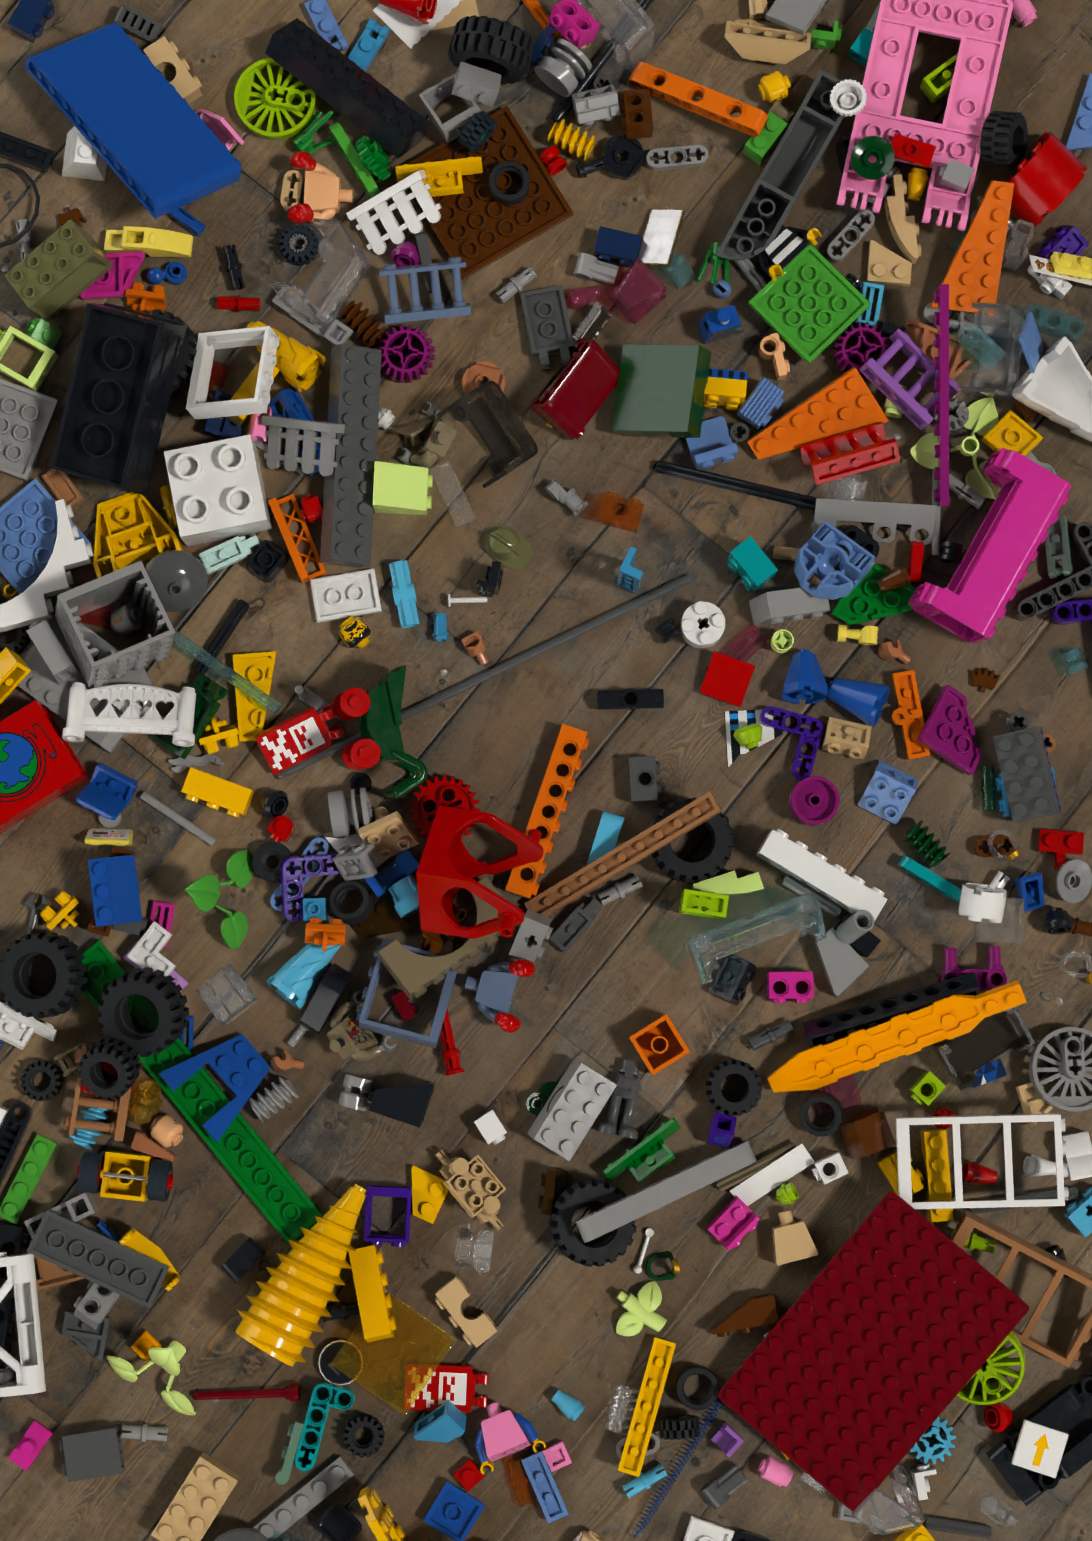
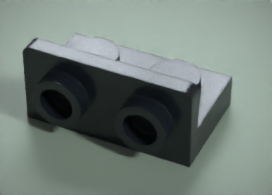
M492 561V566L487 567L485 577L487 582L475 580V587L480 592V595L485 597H493V594L499 595L504 573L501 562Z
M727 951L708 991L738 1006L739 1002L746 995V988L749 982L755 977L757 966Z

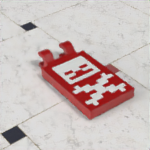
M330 705L318 711L312 706L254 735L274 775L333 746L332 739H338L345 735L339 723L328 729L325 720L335 717Z
M406 1363L404 1409L433 1411L447 1400L454 1404L461 1412H471L472 1406L487 1407L488 1396L475 1395L476 1383L488 1384L489 1373H475L471 1365Z

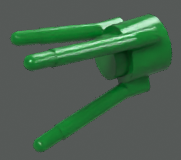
M319 111L304 130L296 136L293 143L299 151L308 152L311 155L315 151L335 142L332 138L313 147L315 141L311 137L333 115V111H329L313 126L323 114V111Z
M714 242L711 244L710 250L706 251V257L696 278L697 282H700L710 260L714 263L711 284H715L718 266L723 264V261L725 281L730 284L729 260L716 255L722 243Z

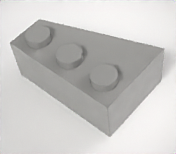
M803 588L765 592L749 601L754 626L779 624L787 620L796 622L803 620L804 617L818 619L823 617V613L830 610L828 599L816 598Z

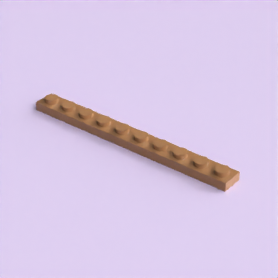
M709 791L524 904L527 910L529 909L548 917L723 810L713 792Z

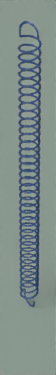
M707 1412L713 1419L705 1416L710 1422L703 1419L708 1426L700 1423L705 1428L700 1427L701 1431H708L706 1427H710L708 1423L712 1424L711 1420H714L713 1416L716 1417V1414L713 1415ZM687 1445V1446L692 1450V1451H689V1450L685 1449L690 1455H688V1454H686V1453H684V1452H682V1453H683L688 1459H686V1458L680 1456L685 1462H683V1461H681V1460H679V1459H677V1460H678L683 1466H681V1465L675 1463L680 1469H677L676 1467H673V1468H674L675 1470H677V1471H678V1470H679V1471H683L682 1468H681V1467H685V1465H684L683 1463L687 1464V1461H686V1460H689V1457H688V1456H692L691 1453H694L693 1449H696V1447L693 1448V1447ZM662 1485L667 1491H668V1489H671V1487L668 1488V1487ZM657 1492L663 1499H661V1498L655 1496L660 1502H657V1501H655L654 1499H652V1500H653L658 1506H656V1505H654V1504H652V1503H650V1504H651L656 1510H654V1509L648 1507L653 1513H650V1512H648L647 1510H645V1511H646L648 1514H650L651 1517H649V1516H647V1515H645V1514H643V1515H644L645 1517H647L648 1519H649V1518H653L652 1515H655V1512H654V1511H657V1508H656V1507H660L659 1504H662L661 1500H664V1497H663V1496H665V1495H662V1494H660L659 1492ZM642 1530V1532H641V1531H636V1533H635V1535H634V1538L637 1536V1534H638L639 1532H640V1533H644L643 1530Z

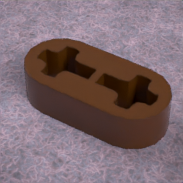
M1010 836L983 837L975 841L973 849L979 857L1007 856V854L1015 850L1017 844L1014 838ZM1004 840H1007V843L1011 844V848L1008 849V852H1005L1004 848H997V845L1003 844ZM982 841H985L986 845H993V849L986 850L985 854L983 850H979V845H982Z

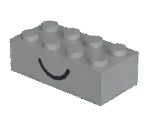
M574 1058L527 1134L570 1161L617 1085Z

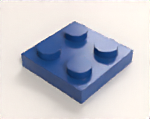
M447 1480L423 1521L454 1541H464L484 1509L485 1503Z

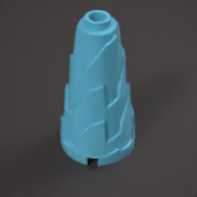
M309 943L288 960L274 975L270 976L266 982L271 988L274 985L277 988L276 992L282 998L300 1010L305 1005L304 1003L316 987L320 977L326 971L331 959L341 945H327V952L322 951V945Z

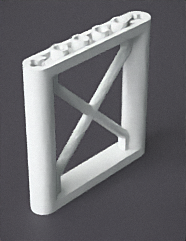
M0 1252V1267L7 1268V1280L0 1288V1303L14 1286L20 1354L19 1363L0 1346V1359L16 1372L17 1384L0 1386V1397L45 1392L46 1384L34 1255L7 1256V1252Z

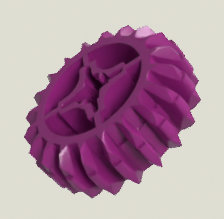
M857 322L856 329L850 324L848 331L844 330L841 334L842 336H838L835 339L838 343L833 345V349L837 350L833 353V357L840 358L835 364L837 366L843 365L840 371L843 373L846 369L849 371L855 367L859 374L863 375V379L868 380L859 369L869 360V356L879 353L880 358L891 346L885 344L888 342L889 337H881L883 330L876 332L877 325H874L871 329L869 328V322H866L864 327L861 326L860 322ZM857 336L856 346L845 350L847 341ZM865 337L872 339L875 344L868 343ZM860 346L866 350L865 355L858 352ZM849 359H856L859 362V366L852 363Z
M410 324L407 330H404L403 325H399L400 331H396V328L392 327V335L385 332L384 335L387 340L380 339L379 341L384 347H377V350H382L381 361L383 362L381 363V369L387 368L385 370L386 376L393 373L392 380L394 381L400 376L401 383H404L405 377H408L410 383L413 382V376L420 380V372L427 375L428 371L425 367H433V364L430 362L435 360V355L431 354L435 351V347L430 346L433 343L432 339H426V331L420 334V327H416L414 331H412V325ZM404 339L400 346H393L391 348L395 342ZM411 340L417 341L423 347L424 352H419V349L413 348ZM408 345V350L411 355L408 354V357H406L404 361L403 353L405 350H407ZM388 355H393L394 358L401 361V368L393 365ZM422 359L418 365L408 369L411 362Z

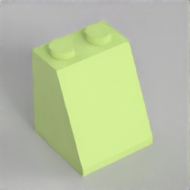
M375 461L372 504L375 513L427 515V509L432 508V496H428V488L433 487V475H429V469Z

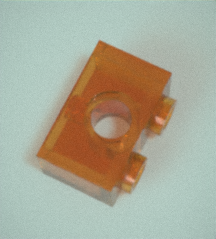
M608 491L607 494L602 493L595 522L637 533L644 504L636 498L628 497V500L620 498V495L615 492ZM622 506L626 509V513L619 516L614 512V509Z

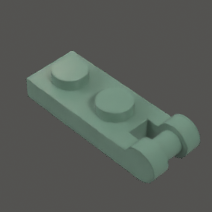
M1062 515L1058 517L1053 525H1050L1047 530L1049 534L1045 540L1050 579L1058 578L1061 575L1065 577L1073 575L1067 517ZM1056 561H1062V567H1057Z
M297 1418L295 1424H290L287 1437L291 1438L289 1446L284 1445L281 1459H284V1464L275 1476L276 1482L280 1485L286 1484L291 1476L305 1420Z

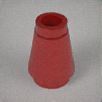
M974 1161L971 1163L966 1162L963 1167L962 1178L968 1183L995 1184L997 1171Z

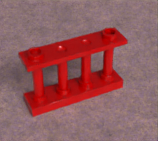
M883 422L799 445L803 466L811 464L813 480L816 485L900 461L897 441L895 438L886 440Z

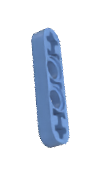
M315 838L301 856L307 855L309 851L313 854L316 850L314 844H320L321 842L324 843L323 848L325 851H319L317 854H327L330 850L329 843L323 838ZM311 860L313 867L310 871H315L319 865L318 861ZM294 865V866L291 868L290 873H292V870H293L294 868H300V869H301V867ZM303 877V887L311 877ZM280 884L270 899L271 906L277 911H282V905L277 907V901L275 900L277 896L282 897ZM287 886L286 890L294 895L298 888L292 890Z

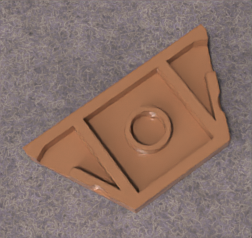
M908 318L906 321V332L910 336L911 341L934 362V357H938V348H934V334H938V329ZM949 334V377L952 379L957 377L985 351L986 347L965 339L958 340L957 336ZM916 364L913 366V368L921 370Z

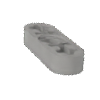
M703 145L656 148L648 152L646 165L653 171L701 167L707 162L708 150ZM697 151L700 152V155H704L701 157V160H697V157H690L689 162H686V152H689V156H695ZM680 153L683 156V160L680 163L673 162L671 159L672 154ZM665 154H668V164H665ZM654 155H657L658 159H662L659 160L658 164H654V161H652Z
M870 210L859 211L829 244L826 255L831 262H841L873 227L875 216ZM861 217H868L869 224L864 223L859 230L857 226L861 222ZM853 231L857 239L852 242L848 241L845 238V233ZM841 242H842V244H843L844 246L842 247V249H841V251H840V255H839V254H836V255L834 256V255L832 254V253H833V249L836 250V249L841 245Z

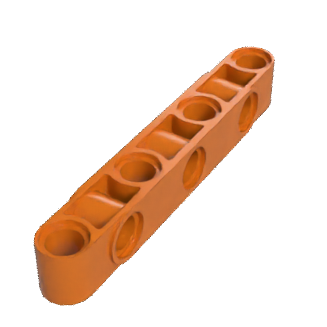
M638 61L627 81L635 89H649L650 95L753 137H759L769 117L761 109L645 62ZM664 82L662 85L656 86V83ZM696 97H702L699 101H693ZM733 113H740V115L736 117L731 116Z

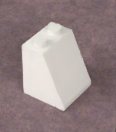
M74 126L67 133L62 176L105 181L107 163Z

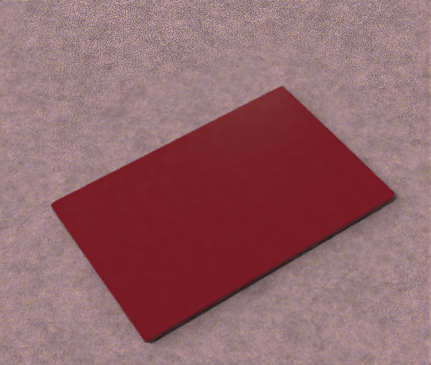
M889 1191L720 1389L718 1397L852 1512H857L1029 1311V1306L894 1191Z

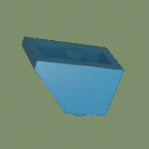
M447 1400L415 1423L414 1438L421 1441L448 1443L454 1438H459L465 1432L466 1416Z

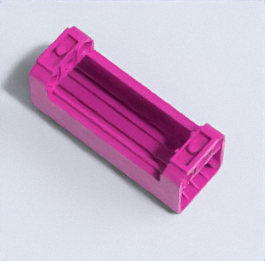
M1004 447L992 453L982 469V472L986 473L991 483L1001 488L948 586L943 589L925 582V584H920L915 589L908 602V605L920 615L972 644L990 639L995 633L996 628L994 626L996 622L1001 620L1006 613V604L1016 595L1017 589L1015 588L1017 584L1026 577L1028 572L1026 570L1027 566L1037 557L1038 551L1036 550L1047 539L1049 534L1047 530L1058 519L1059 514L1057 512L1068 501L1070 496L1068 492L1072 487L1067 481L1013 450H1007Z

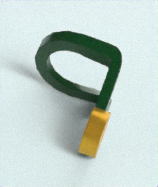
M670 1251L652 1255L646 1263L647 1274L656 1281L672 1280L676 1278V1274L680 1273L678 1260L673 1258ZM658 1258H669L672 1264V1273L664 1276H655L651 1271V1264Z

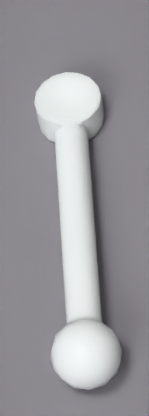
M651 1228L645 1230L644 1244L638 1263L633 1268L636 1274L642 1272L643 1258L649 1239L654 1234Z

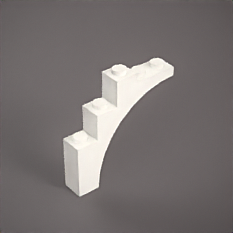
M64 499L55 501L58 524L52 555L45 569L33 584L20 595L6 603L0 604V632L31 625L39 620L42 622L52 619L51 612H54L51 599L47 598L71 589V584H74L71 571L67 572V570L92 564L90 558L94 556L90 543L87 544L84 538L76 540L80 536L77 526L72 525L71 518L74 517L71 504L67 505Z

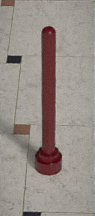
M290 1383L285 1388L195 1391L192 1394V1398L194 1400L285 1397L290 1402H299L300 1384Z

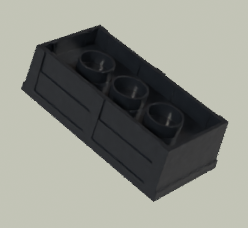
M87 303L84 327L72 378L68 384V396L55 452L51 458L49 468L147 495L187 324L110 303Z

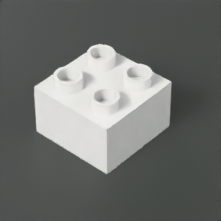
M250 434L164 451L179 534L187 546L272 530L257 448Z

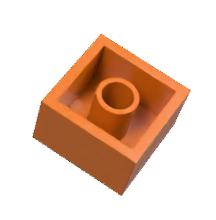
M667 1014L628 1037L652 1076L690 1053Z

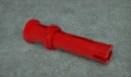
M447 1007L440 1032L443 1047L441 1058H444L446 1066L445 1076L465 1072L464 1068L461 1067L459 1058L461 1052L455 1045Z

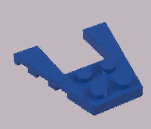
M243 1034L159 1073L162 1080L174 1092L208 1064L235 1095L232 1101L202 1125L216 1143L271 1068Z

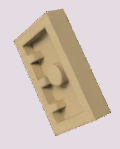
M829 717L822 750L832 754L850 756L854 759H864L869 748L872 726Z

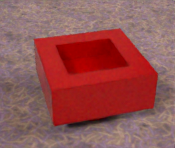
M471 1458L453 1473L455 1478L468 1492L485 1477V1474L481 1473Z

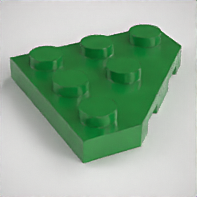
M873 564L871 570L847 597H841L831 615L851 626L909 612L912 607L908 605V602L916 588L907 583V586L882 592L877 580L887 574L888 571Z

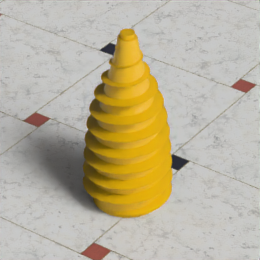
M354 1184L334 1206H329L330 1210L322 1218L315 1216L317 1223L312 1228L300 1227L304 1237L299 1241L288 1240L292 1250L287 1255L276 1253L282 1263L277 1268L266 1267L271 1275L270 1279L267 1282L256 1281L261 1292L257 1297L247 1296L252 1304L248 1311L237 1310L243 1320L237 1327L236 1334L291 1367L296 1362H307L301 1354L303 1348H316L310 1336L312 1332L324 1333L318 1321L321 1316L332 1317L326 1309L328 1301L339 1302L333 1293L335 1285H346L340 1278L341 1269H351V1266L345 1259L347 1251H356L350 1243L353 1233H358L355 1230V1226L366 1197V1190Z

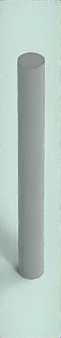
M932 469V505H937L932 538V556H939L941 506H938V502H934V489H938V480H934V469Z
M144 791L140 796L141 800L213 847L217 842L216 838Z

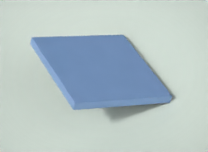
M1029 312L1017 343H1021L1020 352H1024L1031 373H1034L1044 345L1033 314Z

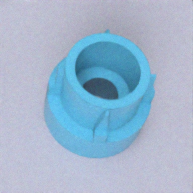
M413 874L401 879L388 889L394 898V908L401 919L419 911L417 880Z

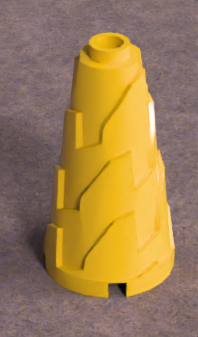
M260 321L249 323L246 328L262 327L267 325L261 323ZM272 328L280 341L276 351L277 362L275 367L280 370L279 372L285 377V380L296 390L302 392V389L306 391L323 372L319 369V366L322 364L325 367L326 357L312 347L305 346L294 338H289L277 329ZM255 345L261 353L263 345Z

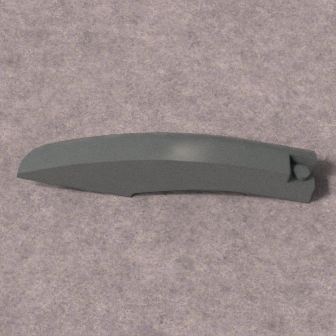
M820 70L799 110L716 253L717 256L728 260H745L760 254L772 243L844 118V115L841 116L833 110L830 103L831 90L841 80Z

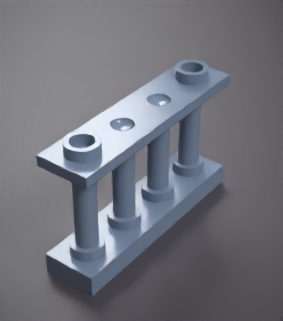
M461 257L448 258V262L396 267V264L383 265L384 269H379L380 276H387L390 300L389 312H385L384 315L385 324L472 315L471 304L463 300L460 268L466 267V260H461ZM438 270H452L455 297L453 305L445 306L442 303ZM430 271L433 295L432 307L423 308V305L420 304L417 272ZM408 273L412 306H410L409 310H401L398 303L395 275Z

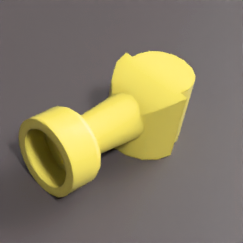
M838 624L837 642H845L846 638L858 640L860 645H877L878 627L869 625L862 629H847L846 625Z

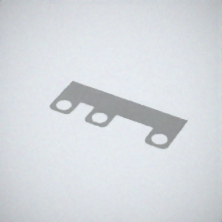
M816 498L812 534L825 521L835 528L837 521L874 523L872 538L875 541L892 542L895 539L897 524L911 525L910 542L919 541L914 536L918 529L927 530L928 538L920 541L927 545L932 542L937 505ZM888 527L891 530V535L888 538L882 539L877 535L878 529Z

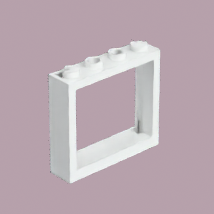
M270 326L198 334L197 352L194 357L186 409L195 420L267 413V407L270 403V389L274 381L273 370L277 362L276 351L280 342L278 335ZM263 345L254 398L206 403L215 350Z

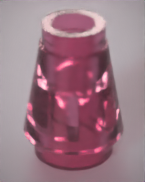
M597 285L571 289V292L567 293L570 307L572 309L577 308L578 310L601 297Z

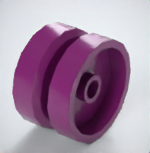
M812 776L803 779L795 785L790 793L788 804L791 814L797 821L807 826H818L834 817L839 809L840 797L837 788L831 781L825 777ZM814 797L818 799L817 805L811 803V799Z

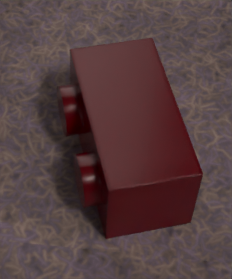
M404 991L391 997L404 1022L417 1015V1008L414 1004L411 1005L410 999Z

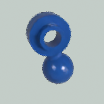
M180 262L169 263L165 270L152 267L147 272V279L152 284H160L163 279H167L170 284L180 285L187 278L186 267ZM174 269H177L180 271V273L175 275L172 273V271Z

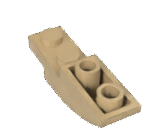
M902 174L893 175L890 182L892 196L886 197L884 202L885 215L898 248L909 262L916 264L918 258L921 257V244H917L919 223H915V216H906L909 214L908 202L904 201V195L907 193L906 181H902Z

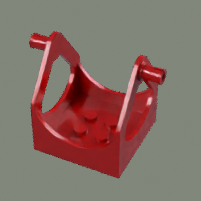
M439 805L416 872L421 931L470 939L480 938L499 931V934L503 937H512L515 926L522 924L524 921V912L473 878L484 874H498L539 860L544 852L543 847L539 844L542 833L539 830L531 829L528 831V836H526L494 814ZM475 822L484 823L517 845V853L490 863L479 862L465 848L462 834L471 824ZM460 888L467 889L498 910V917L471 927L460 926L452 910L455 895Z

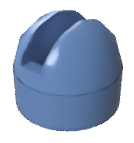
M725 280L717 281L713 286L714 294L719 298L728 297L731 293V285ZM719 285L726 290L724 293L717 288Z

